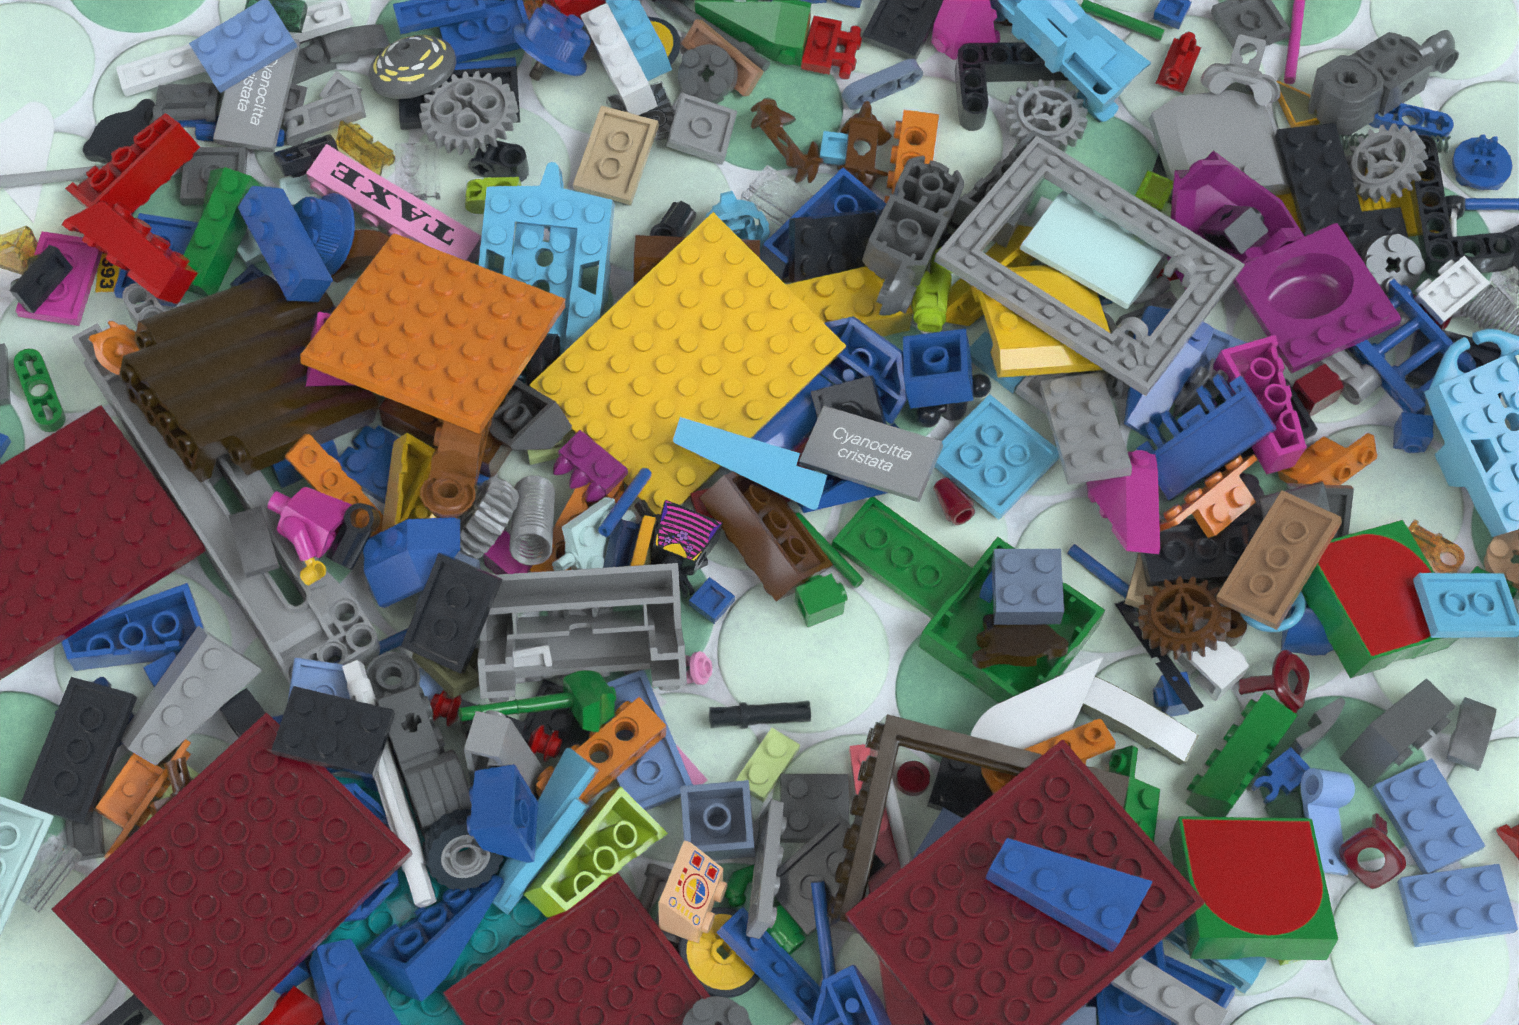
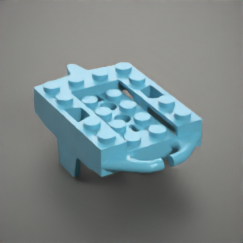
M550 162L546 166L540 186L487 187L478 265L499 273L500 269L494 268L495 255L504 259L503 275L534 287L540 282H546L550 285L549 293L566 299L564 310L548 332L559 335L561 355L604 314V306L608 302L611 275L610 249L615 204L611 199L564 189L561 169L555 162ZM545 229L550 231L549 242H543ZM544 251L552 252L554 258L553 262L547 267H542L538 264V256ZM599 265L596 295L581 288L583 269ZM522 371L517 378L524 384L527 381V371Z
M1484 329L1472 334L1473 341L1477 345L1484 342L1497 344L1501 349L1500 358L1467 373L1460 371L1457 365L1458 357L1462 352L1470 348L1468 339L1463 337L1449 346L1440 362L1429 390L1425 391L1424 394L1435 423L1445 442L1435 453V458L1449 486L1465 487L1491 537H1495L1519 529V364L1515 357L1519 355V336L1502 330ZM1499 393H1501V395H1502V397H1503V399H1504V401H1505V403H1506V405H1507L1506 408L1503 407V405H1502V403H1501V401H1500V399H1499V396H1498ZM1505 419L1510 423V430L1505 425Z

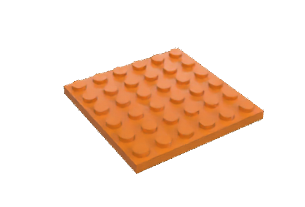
M393 233L301 353V364L481 434L564 310L566 299Z

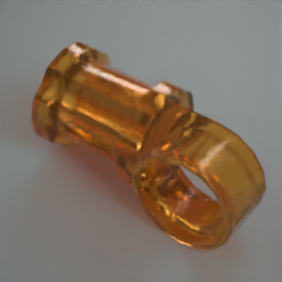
M1414 519L1408 529L1426 559L1432 561L1433 567L1439 573H1457L1465 559L1462 548L1444 538L1443 534H1434L1420 526L1419 521ZM1440 554H1452L1456 558L1457 563L1455 565L1443 563L1440 559Z

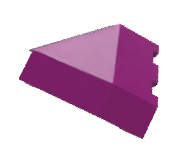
M1214 150L1205 159L1194 162L1189 167V170H1175L1170 218L1201 238L1205 239L1198 228L1224 205L1254 207L1264 217L1263 224L1268 229V232L1242 255L1227 253L1243 264L1305 237L1282 200ZM1176 270L1175 273L1182 282L1184 274Z

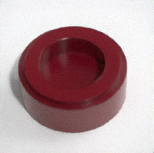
M907 761L899 767L896 775V784L903 794L919 796L927 790L930 783V772L923 763Z

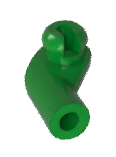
M754 864L736 870L730 875L724 897L728 898L730 906L739 907L746 902L744 892L747 885L752 883Z

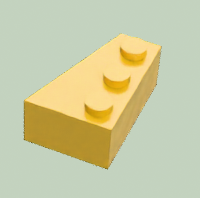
M409 433L393 441L381 532L407 519L436 518L433 513L426 509L420 498V488L424 481L429 478L431 459L435 449Z

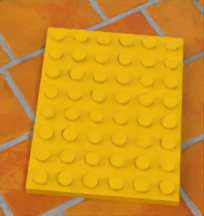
M713 212L529 386L556 401L571 423V430L575 434L581 430L628 468V475L624 478V484L627 487L641 468L649 469L652 476L637 497L640 500H646L654 514H661L665 499L682 506L690 498V493L700 489L722 467L673 442L680 417L752 439L846 349V345Z

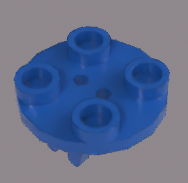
M1480 135L1479 137L1465 140L1456 148L1452 158L1456 181L1462 186H1470L1479 190H1499L1509 179L1513 167L1511 156L1505 147L1498 143L1497 136L1488 139L1486 135Z

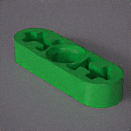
M31 348L21 350L16 354L13 363L32 415L41 430L55 432L64 425L66 417L42 355L37 350ZM31 360L33 362L34 369L37 373L32 376L28 371L26 362ZM38 384L48 386L47 392L42 396H33L31 394L33 387ZM48 405L53 413V419L48 421L42 407Z

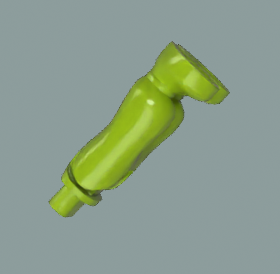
M942 247L935 251L930 261V273L926 270L920 285L915 286L917 289L912 299L913 320L917 323V328L924 332H940L942 325L946 322L948 296L952 285V272L934 261L937 252Z

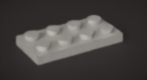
M1097 372L1040 381V392L1067 484L1130 476L1132 465L1103 373Z

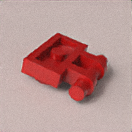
M814 15L802 58L801 69L830 75L832 66H837L840 68L839 77L844 80L849 79L851 72L856 67L857 59L855 55L856 51L861 47L862 38L860 35L862 29L859 26H851L849 32L841 31L842 21ZM837 44L845 47L844 53L836 52Z

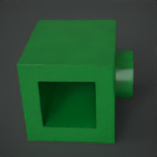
M831 573L824 577L822 575L813 576L803 585L796 587L794 600L807 628L842 615L844 613L845 601L848 600L842 583H836Z

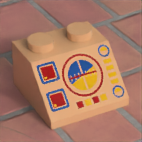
M684 840L660 897L659 928L662 931L699 943L702 933L708 934L715 917V913L711 912L715 901L721 903L727 883L723 882V868L691 842Z

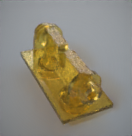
M343 120L340 121L336 138L337 146L361 165L381 176L383 165L387 164L390 166L396 159V156L393 155V150L387 148L379 141L372 143L374 137L362 129L359 124H347Z

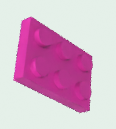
M42 231L34 255L41 254L48 245L55 246L68 260L73 269L34 314L26 311L18 302L15 310L18 317L80 326L103 252L95 247L88 246L81 240L83 237Z

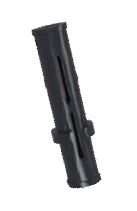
M810 701L747 705L746 702H739V706L709 707L710 728L740 726L741 729H747L748 725L811 722Z

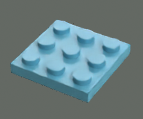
M989 394L942 441L943 448L935 468L1000 520L1060 457L1057 448Z

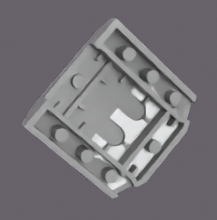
M1224 90L1220 94L1208 92L1177 96L1151 113L1149 122L1172 194L1175 170H1189V167L1194 162L1205 159L1213 150L1275 196L1291 192L1265 105L1258 104L1254 96L1234 90Z

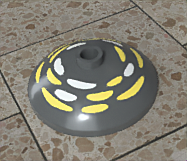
M431 35L408 36L394 41L377 54L369 68V80L373 89L382 96L394 99L417 97L436 89L451 76L456 66V55L453 47L441 38Z

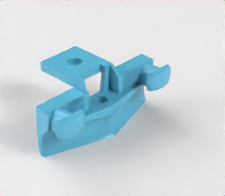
M990 0L991 8L995 9L997 13L995 20L999 22L1008 19L1013 24L1011 33L1019 41L1023 39L1045 61L1044 65L1052 73L1059 71L1063 73L1079 89L1076 97L1077 99L1084 100L1082 106L1100 122L1107 121L1116 114L1119 106L1114 102L1115 99L1119 97L1137 75L1151 65L1149 60L1086 14L1075 0Z

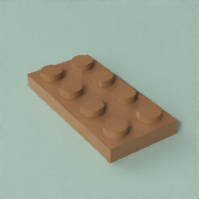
M1281 490L1217 594V602L1278 630L1342 524V517Z

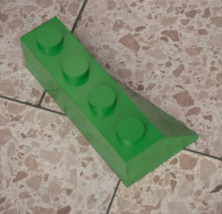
M227 167L210 171L200 221L184 253V256L190 261L188 265L198 273L187 291L204 297L218 292L247 230V225L238 206L251 186H260L252 176Z
M1265 692L1258 701L1251 698L1240 714L1245 717L1241 725L1238 726L1233 723L1223 737V740L1227 742L1223 750L1214 749L1205 762V765L1209 767L1204 776L1197 773L1186 789L1191 794L1185 804L1204 817H1226L1298 716Z

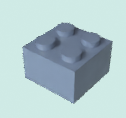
M994 549L992 558L994 625L1061 623L1064 613L1061 549Z
M749 780L680 786L685 841L691 842L713 861L755 857Z

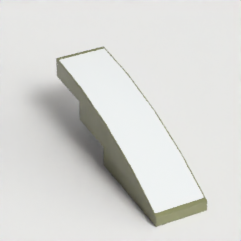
M1094 676L1080 709L1095 720L1102 719L1106 727L1113 733L1121 731L1146 749L1154 747L1178 765L1187 762L1199 737L1197 733L1156 707L1097 676Z

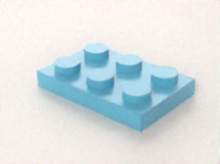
M1419 573L1413 579L1432 638L1519 636V616L1504 574Z

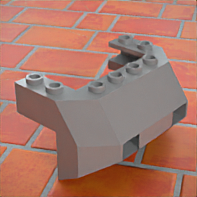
M678 563L495 575L503 580L480 634L478 671L481 699L488 698L489 702L498 703L508 701L509 697H515L517 678H525V681L535 682L543 680L542 676L557 675V678L563 679L571 673L582 670L596 671L602 677H606L611 672L624 671V674L629 675L639 670L651 669L653 687H659L662 691L678 690L682 685H687L685 644L681 625ZM615 606H643V610L613 611ZM600 609H607L606 611H608L606 614L597 615ZM582 610L587 615L578 616L572 612L569 616V611ZM548 611V616L518 618V613ZM549 642L552 666L514 667L515 648Z

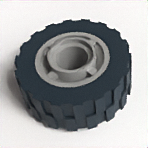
M471 809L453 810L452 813H445L440 816L441 818L438 821H434L431 824V828L424 835L425 842H423L422 848L431 876L435 877L440 885H446L449 889L453 890L454 888L460 890H467V888L471 887L476 888L483 882H488L491 876L497 873L499 865L503 861V855L482 850L474 836L471 837L469 835L466 822L467 816L471 815ZM464 847H469L465 851L458 852L460 849Z

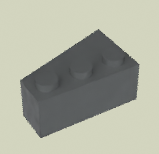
M1426 678L1374 720L1339 759L1369 788L1394 764L1398 766L1403 764L1414 753L1411 750L1415 747L1417 750L1422 748L1432 738L1429 734L1433 731L1436 735L1440 733L1451 722L1447 716L1456 706Z

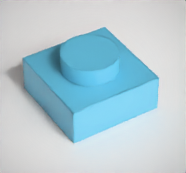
M823 131L820 158H823V163L845 164L848 134Z

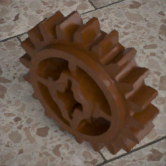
M1181 576L1177 577V584L1172 585L1167 579L1164 580L1163 590L1153 586V596L1144 595V605H1139L1138 617L1143 640L1149 639L1151 649L1160 646L1161 656L1166 655L1169 651H1173L1174 660H1177L1181 653H1185L1187 659L1192 660L1193 652L1197 651L1200 656L1206 657L1205 647L1216 651L1217 640L1221 642L1226 641V631L1231 630V608L1217 602L1218 587L1209 591L1207 580L1198 586L1196 585L1195 577H1191L1189 583H1183ZM1183 613L1185 614L1187 623L1184 622V617H1182Z

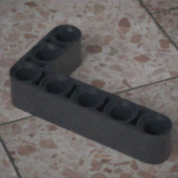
M1026 42L964 44L958 49L954 71L960 125L968 131H977L984 126L989 104L987 82L1039 81V79L1042 81L1069 80L1060 71L1052 73L1044 65L1045 61Z
M1418 135L1426 146L1424 151L1428 155V159L1423 161L1427 167L1426 170L1417 171L1421 179H1428L1430 181L1412 180L1410 184L1413 189L1410 190L1420 252L1425 262L1424 271L1430 276L1439 277L1438 271L1451 259L1456 263L1463 256L1480 273L1507 270L1513 262L1517 249L1516 239L1511 234L1499 232L1452 237L1437 146L1431 137ZM1425 204H1431L1434 207H1428ZM1429 230H1436L1439 233H1432ZM1496 250L1504 251L1505 254L1498 253ZM1465 253H1471V254H1473L1474 256H1473V257L1467 256V255H1465ZM1433 256H1440L1443 259H1436Z

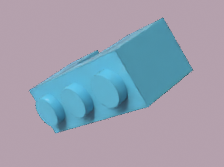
M606 0L647 80L650 81L671 71L672 67L665 48L640 1Z

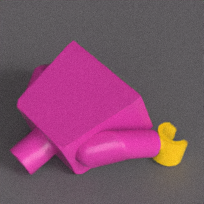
M303 487L292 498L276 491L270 498L267 508L281 515L277 531L294 544L300 561H305L307 566L300 571V578L304 584L309 586L325 576V565L320 561H315L314 556L320 559L330 549L344 522L345 512L352 504L308 487Z

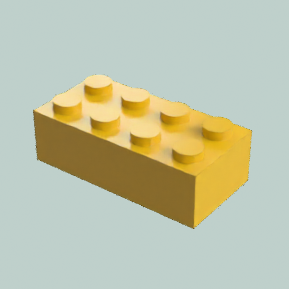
M867 266L786 284L823 323L854 316L882 337L910 330L913 315L911 305L906 314L899 311L892 315H879L882 304L876 301L885 279L877 276Z

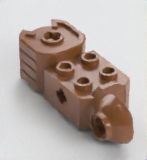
M493 416L481 434L437 418L439 422L444 424L441 427H436L433 445L438 448H435L432 455L429 478L424 481L420 488V498L423 504L436 518H458L471 508L475 500V489Z

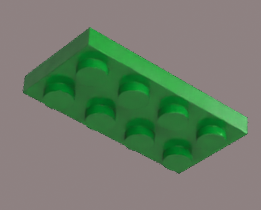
M870 497L832 540V546L931 619L947 599L963 586L972 569L964 561L875 497Z

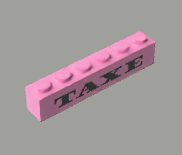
M327 144L306 173L310 182V188L322 197L330 193L343 195L350 202L352 209L361 214V218L367 224L374 228H377L378 225L388 231L387 234L390 237L395 233L471 263H474L480 254L481 235Z

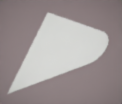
M30 102L0 123V175L46 171L54 134V120L48 108L42 103ZM42 184L4 187L3 189L34 223Z
M1103 657L991 707L977 721L971 736L1024 750L1072 730Z

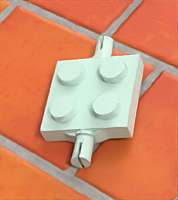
M604 497L562 527L565 538V555L552 563V566H555L553 567L554 571L566 570L569 567L572 570L603 568L610 535L608 537L602 536L598 528L615 506V499ZM627 510L622 517L626 521H636V518H633L635 514L631 510Z

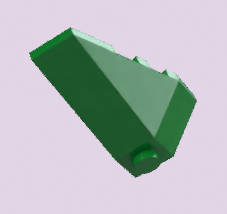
M695 0V12L739 42L744 41L754 47L755 52L785 65L801 66L809 36L812 3L800 0H772V2H758V0H746V2H734V0Z

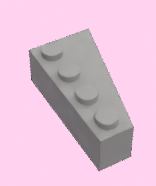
M198 626L127 725L121 739L122 743L127 749L156 766L256 677L262 669L251 659Z
M489 710L486 713L476 711L464 747L471 786L474 785L475 771L515 764L538 801L540 797L537 795L536 783L538 782V776L544 771V768L511 719L506 718L504 714L497 711Z

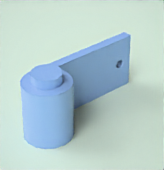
M1310 768L1304 773L1301 780L1304 816L1313 821L1324 873L1344 876L1348 874V868L1339 854V848L1344 843L1339 808L1346 806L1353 798L1355 793L1354 782L1351 776L1346 773Z

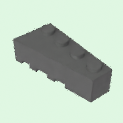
M1034 130L1030 132L1010 151L1009 155L1002 162L999 161L984 179L981 178L968 194L965 193L958 200L951 222L960 226L1036 136H1039L1056 148L1059 147L1060 143ZM1044 178L991 241L1005 248L1007 247Z

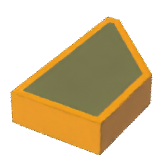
M1276 81L1281 90L1278 102L1291 128L1320 124L1316 117V110H1314V114L1308 113L1310 94Z
M644 515L642 518L631 566L650 565L656 517Z

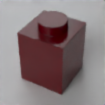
M1325 363L1297 379L1293 389L1311 417L1337 402L1344 389V385L1339 375L1331 371Z

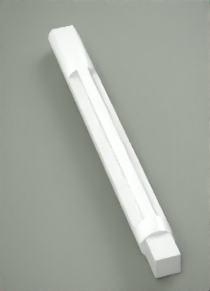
M356 660L342 666L348 684L347 689L350 699L378 706L364 665ZM387 738L375 775V781L390 830L412 851L413 855L401 866L406 874L414 903L422 908L435 903L436 898L425 866L427 863Z

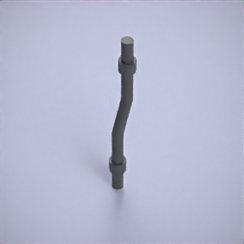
M651 0L652 2L658 1L692 25L696 19L703 20L765 72L769 68L770 61L757 54L754 47L744 41L739 42L677 0Z

